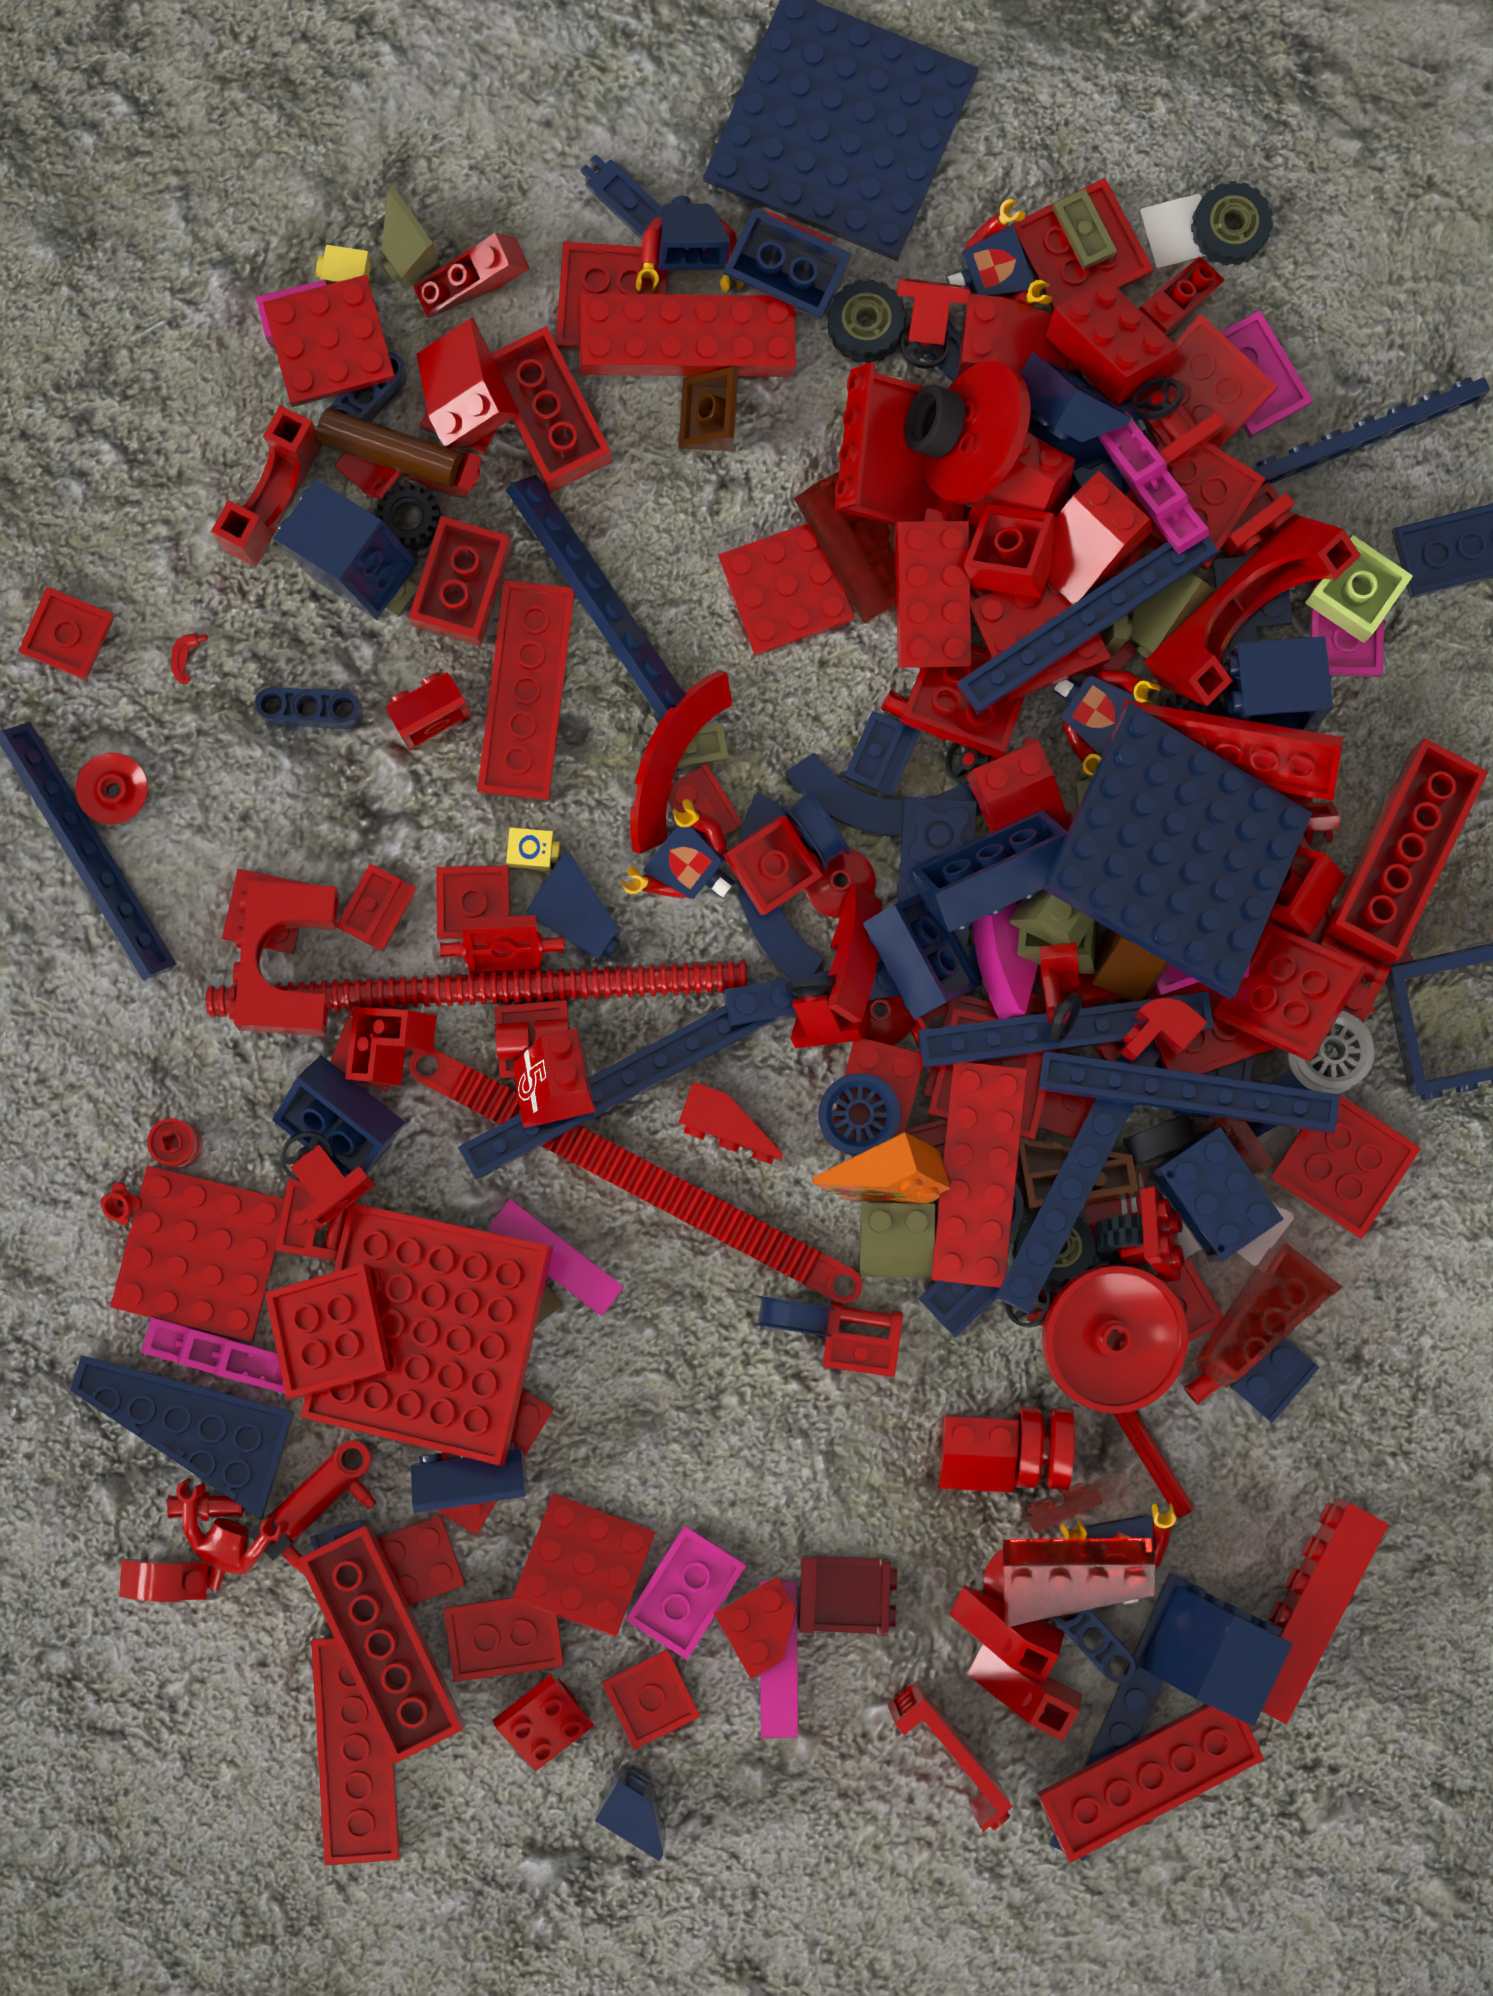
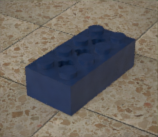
M1041 810L912 869L924 906L948 932H951L953 930L965 929L972 924V921L985 915L997 914L1003 911L1005 906L1013 902L1034 897L1039 890H1042L1067 831L1044 810Z

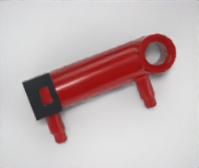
M358 1439L349 1440L341 1444L282 1503L248 1533L255 1541L260 1534V1524L271 1515H274L272 1526L276 1531L280 1523L283 1521L288 1522L287 1532L275 1540H271L264 1550L272 1561L282 1555L293 1568H296L300 1573H304L298 1562V1558L302 1557V1555L292 1544L347 1490L360 1503H363L367 1509H371L376 1504V1500L372 1497L371 1492L359 1481L370 1470L374 1462V1453L370 1445ZM350 1448L358 1449L363 1455V1463L357 1469L349 1467L345 1462V1454Z

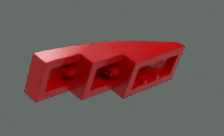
M857 883L850 886L830 945L837 952L828 975L835 980V984L832 988L827 1007L852 1023L863 1021L879 957L876 947L869 940L868 932L863 923L882 912V900Z

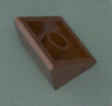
M729 367L683 378L679 432L680 448L734 452L738 368Z
M1110 930L1098 949L1092 984L1133 1001L1146 1000L1169 966V963L1115 931Z

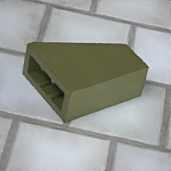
M1151 548V549L1149 550V552L1147 553V555L1150 554L1151 552H1153L1154 549ZM1189 573L1135 609L1132 616V633L1130 638L1139 644L1136 651L1147 658L1216 590L1194 574Z

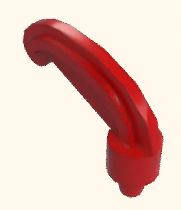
M196 632L178 638L174 644L171 654L172 673L181 684H188L191 680L190 676L184 673L189 648L198 647L200 642L207 641L208 636L206 634L197 635Z

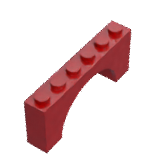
M1294 514L1143 662L1161 687L1208 706L1233 681L1222 666L1223 655L1233 635L1256 610L1275 596L1299 584L1317 579L1336 580L1361 555L1344 529Z

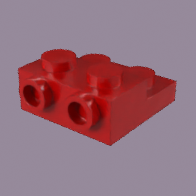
M785 815L773 819L723 854L761 916L766 915L823 876L818 869L820 868V863L816 855L811 850H806L800 840L801 832L796 828L797 825L791 819H787Z

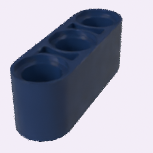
M388 351L392 366L398 368V372L395 375L396 380L340 394L329 408L372 422L406 383L407 373L400 356L393 351ZM369 391L375 394L373 400L367 404L357 402V398L362 392Z
M269 687L261 690L256 695L254 701L255 709L260 717L268 724L274 726L352 729L360 723L363 716L362 707L356 697L346 691ZM280 699L282 706L277 713H265L264 708L269 700ZM311 700L317 702V711L313 715H301L300 709L303 703ZM345 702L352 703L354 709L350 716L347 718L336 716V710L340 704Z
M1068 1593L1056 1597L1052 1602L1050 1610L1051 1616L1058 1626L1110 1681L1125 1683L1132 1680L1137 1673L1138 1664L1128 1648L1081 1598ZM1072 1600L1077 1604L1079 1611L1074 1620L1067 1622L1061 1618L1059 1608L1064 1601ZM1090 1628H1099L1104 1634V1642L1098 1649H1091L1085 1643V1633ZM1117 1655L1126 1657L1130 1663V1670L1124 1677L1115 1676L1110 1669L1111 1660Z

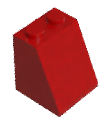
M1027 432L1022 450L1008 475L988 495L973 502L966 520L969 521V527L974 530L977 529L985 504L1054 513L1056 518L1067 503L1075 459Z

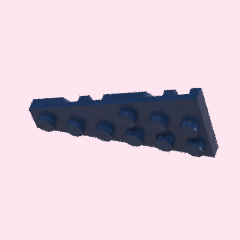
M81 1355L70 1389L72 1393L240 1504L261 1520L263 1519L294 1416L293 1411Z

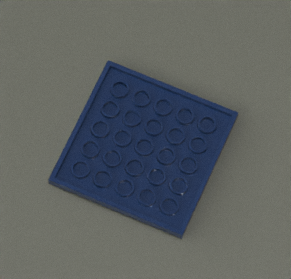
M780 0L704 173L703 182L898 262L977 78L979 68L817 1Z
M1129 703L1123 708L1042 889L1230 999L1237 994L1312 812L1134 704Z

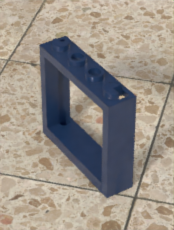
M1493 943L1389 966L1391 970L1385 981L1409 1094L1421 1095L1422 1100H1430L1442 1097V1090L1456 1087L1457 1093L1478 1089V1082L1491 1080L1493 1085V1066L1425 1081L1405 979L1492 961Z

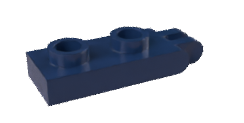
M594 155L590 162L599 171L595 173L586 164L580 169L581 173L589 180L585 184L586 187L642 240L643 233L651 221L656 217H661L662 206L613 160L610 159L605 163L599 156Z

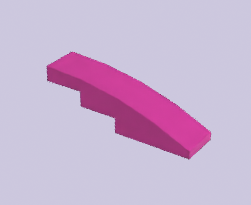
M1132 419L1128 425L1098 436L1137 499L1178 555L1209 536L1208 527L1189 505L1187 494L1168 472L1166 461Z
M509 1199L488 1227L495 1234L554 1246L547 1275L600 1316H603L624 1288L623 1285L511 1199Z
M150 1317L140 1350L141 1353L285 1394L277 1352Z
M760 1581V1586L768 1581ZM781 1581L797 1609V1581ZM797 1611L792 1624L784 1661L760 1675L761 1739L798 1738Z

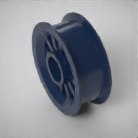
M804 789V796L789 807L782 804L781 809L787 819H791L797 825L796 828L801 832V842L807 850H811L816 855L820 866L827 871L829 869L827 863L843 852L847 855H850L851 852L827 812L807 789Z
M864 1073L849 1074L832 1083L824 1093L818 1111L819 1126L825 1139L834 1148L845 1154L857 1156L893 1138L900 1122L899 1102L890 1086L878 1077ZM857 1088L856 1100H854L849 1089ZM863 1088L871 1090L866 1100L862 1099ZM844 1092L849 1104L839 1099L838 1096ZM877 1094L881 1100L871 1105V1099ZM836 1103L844 1108L845 1111H832L833 1104ZM854 1105L865 1106L869 1111L868 1122L862 1125L854 1124L849 1118V1109ZM882 1105L885 1106L886 1113L874 1112L876 1108ZM832 1117H844V1120L834 1125ZM874 1118H883V1119H886L885 1125L882 1126V1125H880L879 1123H877L876 1121H874L873 1119H874ZM847 1124L849 1127L842 1136L837 1129ZM869 1125L880 1131L876 1137L873 1136ZM853 1129L856 1130L855 1141L847 1139ZM864 1129L869 1140L861 1142V1130Z
M756 1295L757 1298L761 1299L758 1322H753L752 1325L832 1337V1335L827 1333L830 1311L836 1310V1308Z

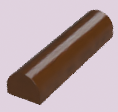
M326 408L322 413L316 430V441L319 445L452 489L464 457L461 452L330 408Z

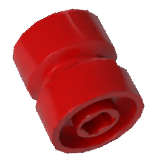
M174 1118L163 1119L156 1123L149 1131L147 1138L148 1151L152 1158L161 1164L176 1168L187 1167L194 1163L200 1156L203 1148L202 1136L198 1129L191 1123Z

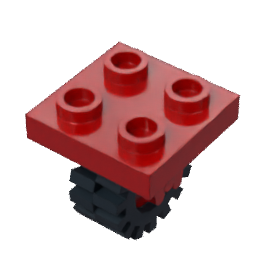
M1155 1187L1140 1189L1142 1211L1124 1214L1123 1216L1115 1215L1112 1216V1219L1105 1218L1102 1219V1222L1096 1224L1097 1257L1101 1258L1102 1261H1109L1110 1264L1121 1262V1265L1150 1263L1166 1282L1181 1280L1180 1267L1185 1265L1183 1248L1179 1245L1178 1233L1182 1232L1183 1229L1182 1218L1179 1211H1175L1170 1205L1169 1200L1164 1198Z

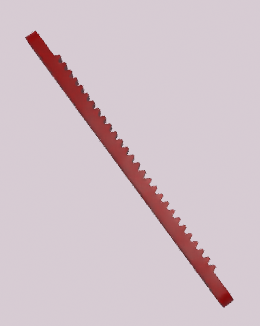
M433 1049V1052L415 1051L411 1055L408 1065L412 1077L429 1088L498 1124H502L521 1114L516 1091L436 1049ZM427 1055L433 1056L438 1066L435 1073L430 1076L421 1075L417 1069L420 1058ZM578 1126L541 1146L835 1302L850 1303L856 1300L861 1293L862 1280L859 1274L852 1268L582 1126ZM840 1275H848L854 1281V1290L848 1296L838 1295L834 1290V1280Z

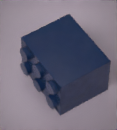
M316 479L310 488L302 493L299 503L290 516L281 522L278 532L273 538L314 581L378 620L418 564V561L381 519Z
M1325 636L1237 643L1232 653L1228 655L1225 664H1222L1233 680L1220 693L1224 694V717L1314 732L1333 709Z
M1221 1127L1207 1131L1198 1137L1197 1141L1188 1144L1148 1172L1165 1198L1169 1200L1170 1205L1175 1211H1179L1183 1224L1209 1262L1224 1261L1284 1220ZM1162 1175L1163 1180L1158 1181L1157 1176ZM1209 1246L1213 1249L1211 1253L1207 1252V1247Z
M1178 1587L1141 1668L1191 1697L1255 1726L1293 1643L1279 1637L1282 1629L1197 1587H1194L1192 1593Z

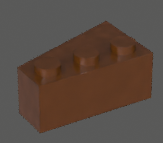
M1020 1138L1018 1168L1027 1215L1036 1214L1040 1210L1071 1146ZM1110 1152L1084 1206L1135 1198L1139 1189L1132 1155Z

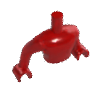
M191 1478L182 1481L176 1489L178 1498L183 1501V1530L194 1553L212 1566L207 1580V1588L218 1591L221 1588L225 1572L247 1574L255 1566L270 1541L286 1533L289 1524L287 1521H283L276 1531L272 1526L274 1515H271L260 1524V1534L250 1547V1536L248 1535L250 1530L232 1520L223 1518L214 1520L211 1529L205 1535L197 1522V1498L204 1494L206 1487L201 1483L196 1486L192 1493L189 1488Z

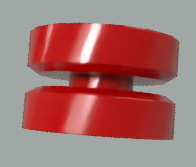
M1019 1406L1017 1413L1019 1439L1014 1479L1015 1486L1036 1488L1040 1482L1042 1465H1044V1478L1048 1488L1069 1490L1075 1458L1073 1410L1052 1408L1048 1413L1046 1429L1044 1431L1043 1413L1040 1408Z

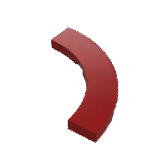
M718 670L687 690L686 696L675 708L668 710L648 742L634 783L638 786L635 805L631 806L630 811L632 852L642 854L666 841L667 801L678 763L687 746L700 729L721 711L733 706L728 674L725 671Z

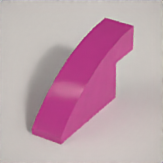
M1015 903L1005 906V909L997 914L985 915L973 921L978 965L986 991L999 1019L1020 1017L1026 1013L1038 967L1037 963L1018 956L1020 929L1009 923L1010 918L1019 906Z

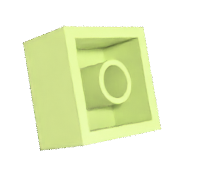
M1352 535L1350 540L1361 556L1336 580L1321 579L1305 604L1365 643L1378 628L1413 575Z

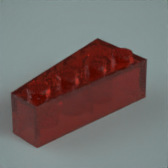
M838 471L818 481L796 496L794 500L865 624L896 606L895 552L892 551L889 543L891 532L888 524L835 510V486L839 478Z
M1284 1242L1269 1248L1192 1364L1220 1386L1238 1381L1264 1358L1276 1344L1291 1334L1295 1327L1305 1318L1312 1315L1321 1307L1323 1302L1343 1286L1288 1243Z
M1153 1538L1003 1539L1005 1627L1155 1596Z

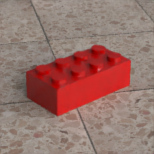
M547 326L491 353L520 413L511 420L549 494L612 463L611 450Z

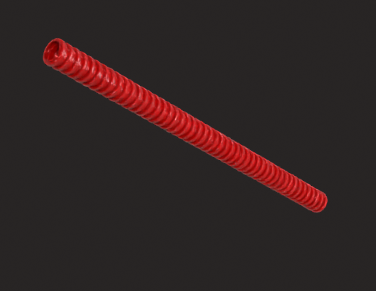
M729 960L728 964H722V961H717V965H711V962L707 961L706 965H700L699 962H695L694 966H689L687 962L677 967V963H672V967H666V964H661L660 967L655 968L654 964H650L649 968L638 965L637 969H632V965H627V969H621V966H616L615 970H610L609 966H605L604 970H598V967H593V971H587V968L583 967L581 971L570 968V972H565L562 968L559 969V972L554 973L553 969H548L547 973H542V970H536V973L531 974L530 970H525V974L514 971L512 975H508L507 971H503L502 975L491 972V976H486L485 972H480L479 976L469 973L468 977H463L462 973H458L457 977L446 974V978H441L438 974L434 978L424 975L423 979H418V976H412V979L407 980L406 976H401L400 980L390 977L388 981H384L383 977H379L378 981L367 978L366 982H362L360 978H356L355 982H350V979H344V983H339L338 979H334L332 983L322 980L321 984H317L315 980L310 981V984L299 981L298 985L288 982L284 986L282 982H277L276 986L273 987L283 991L326 994L329 999V1009L334 1008L335 1012H340L341 1008L351 1011L352 1007L374 1008V1006H379V1008L385 1009L386 1006H390L391 1009H396L397 1005H402V1008L406 1009L408 1005L419 1008L420 1004H424L427 1008L431 1004L441 1007L442 1003H447V1006H453L455 1002H458L459 1006H464L465 1002L475 1005L476 1001H481L482 1005H486L487 1001L498 1004V1000H503L505 1004H509L510 1000L520 1003L521 999H526V1002L530 1003L532 999L543 1002V998H549L551 1002L559 997L561 1001L566 1000V997L577 1000V997L583 996V1000H588L589 996L599 999L601 995H605L606 999H610L611 995H617V998H622V994H628L629 998H633L634 994L645 997V993H650L651 997H655L656 993H662V996H667V992H673L675 996L683 991L685 995H690V991H696V994H701V991L707 990V994H712V990H718V993H723L725 989L748 986L745 960H740L739 964H734L733 960ZM232 984L230 988L220 985L219 989H215L213 985L208 986L205 998L206 1010L211 1018H215L217 1014H220L221 1017H227L230 999L236 998L237 985Z

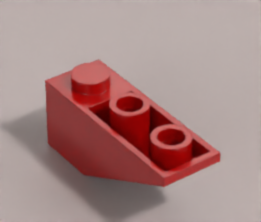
M494 233L413 285L426 317L430 318L506 285L528 271L530 267L516 237Z
M1199 256L1143 303L1139 310L1169 337L1225 279Z
M696 1082L692 1083L678 1122L679 1125L685 1127L684 1134L704 1140L707 1134L719 1139L718 1146L734 1152H738L739 1147L753 1151L751 1158L772 1165L774 1159L781 1161L783 1157L782 1152L727 1093Z
M964 1584L949 1615L1010 1668L1045 1683L1059 1656L1065 1632Z
M982 1644L967 1672L970 1678L1027 1723L1062 1742L1080 1710L1081 1693L1049 1676L1045 1683H1042L1010 1668L984 1644Z

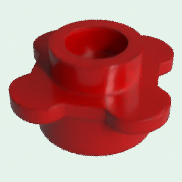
M116 1182L111 1187L112 1191L101 1198L100 1205L104 1214L109 1219L125 1225L130 1222V1215L141 1208L142 1203L138 1196H133L127 1191L124 1183ZM119 1200L123 1202V1206L119 1204Z

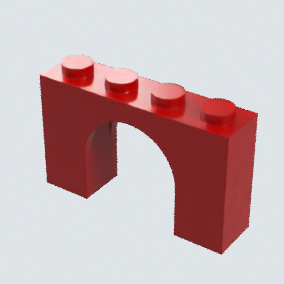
M282 405L278 407L263 435L269 447V454L266 466L255 490L242 507L228 500L211 530V533L224 552L255 568L322 448V445H319L316 441V428L313 422Z
M248 880L247 891H242L240 896V912L245 913L244 926H238L236 934V947L241 948L240 962L234 963L232 976L233 984H238L236 998L230 999L229 1019L234 1020V1025L238 1030L326 1036L329 999L326 994L277 989L264 980L260 962L267 942L282 930L294 927L336 930L340 894L335 886Z

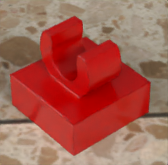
M1333 802L1300 805L1312 812L1304 832L1307 843L1313 844L1314 832L1324 830L1323 834L1326 842H1331L1333 839L1332 830L1340 829V815Z

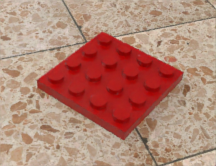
M147 1166L139 1194L142 1205L134 1213L110 1307L254 1342L265 1299V1292L267 1291L277 1252L275 1251V1244L284 1199Z

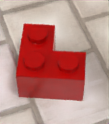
M353 1007L345 1079L370 1084L401 1086L405 1050L433 1052L437 1015L411 1010Z

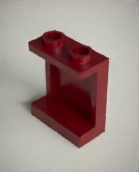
M802 1555L799 1633L822 1631L869 1633L888 1636L889 1627L895 1628L896 1605H889L890 1590H897V1568H891L890 1559Z

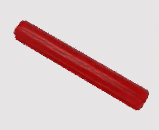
M1135 1411L1113 1413L1167 1503L1173 1504L1175 1516L1181 1518L1192 1512L1194 1509L1193 1504Z

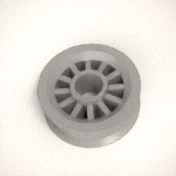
M1341 1011L1311 1062L1289 1052L1288 1060L1293 1074L1306 1088L1312 1091L1340 1094L1354 1087L1370 1071L1375 1055L1374 1042L1369 1030L1358 1018ZM1335 1029L1339 1030L1337 1035H1335ZM1345 1034L1349 1037L1348 1040L1343 1038ZM1354 1044L1355 1048H1349V1045ZM1324 1045H1331L1337 1050L1338 1060L1329 1059L1325 1055ZM1317 1064L1319 1068L1316 1071L1312 1066ZM1325 1070H1327V1076L1323 1075Z

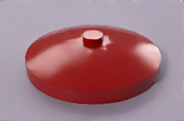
M1127 1265L1098 1266L1084 1271L1070 1280L1053 1299L1047 1311L1042 1331L1043 1355L1048 1371L1055 1383L1074 1401L1103 1413L1132 1412L1148 1406L1160 1398L1177 1379L1185 1362L1188 1348L1187 1322L1177 1297L1157 1277Z

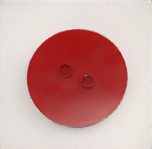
M997 361L981 362L970 367L948 387V389L960 394L965 404V418L962 431L951 451L943 457L934 458L923 454V469L929 487L937 496L956 504L975 502L993 491L1012 469L1026 439L1030 421V396L1027 385L1019 372Z

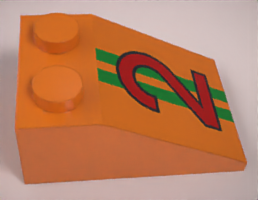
M906 1132L812 1177L814 1185L851 1201L925 1204L937 1200L940 1197L939 1194L951 1189L939 1149Z

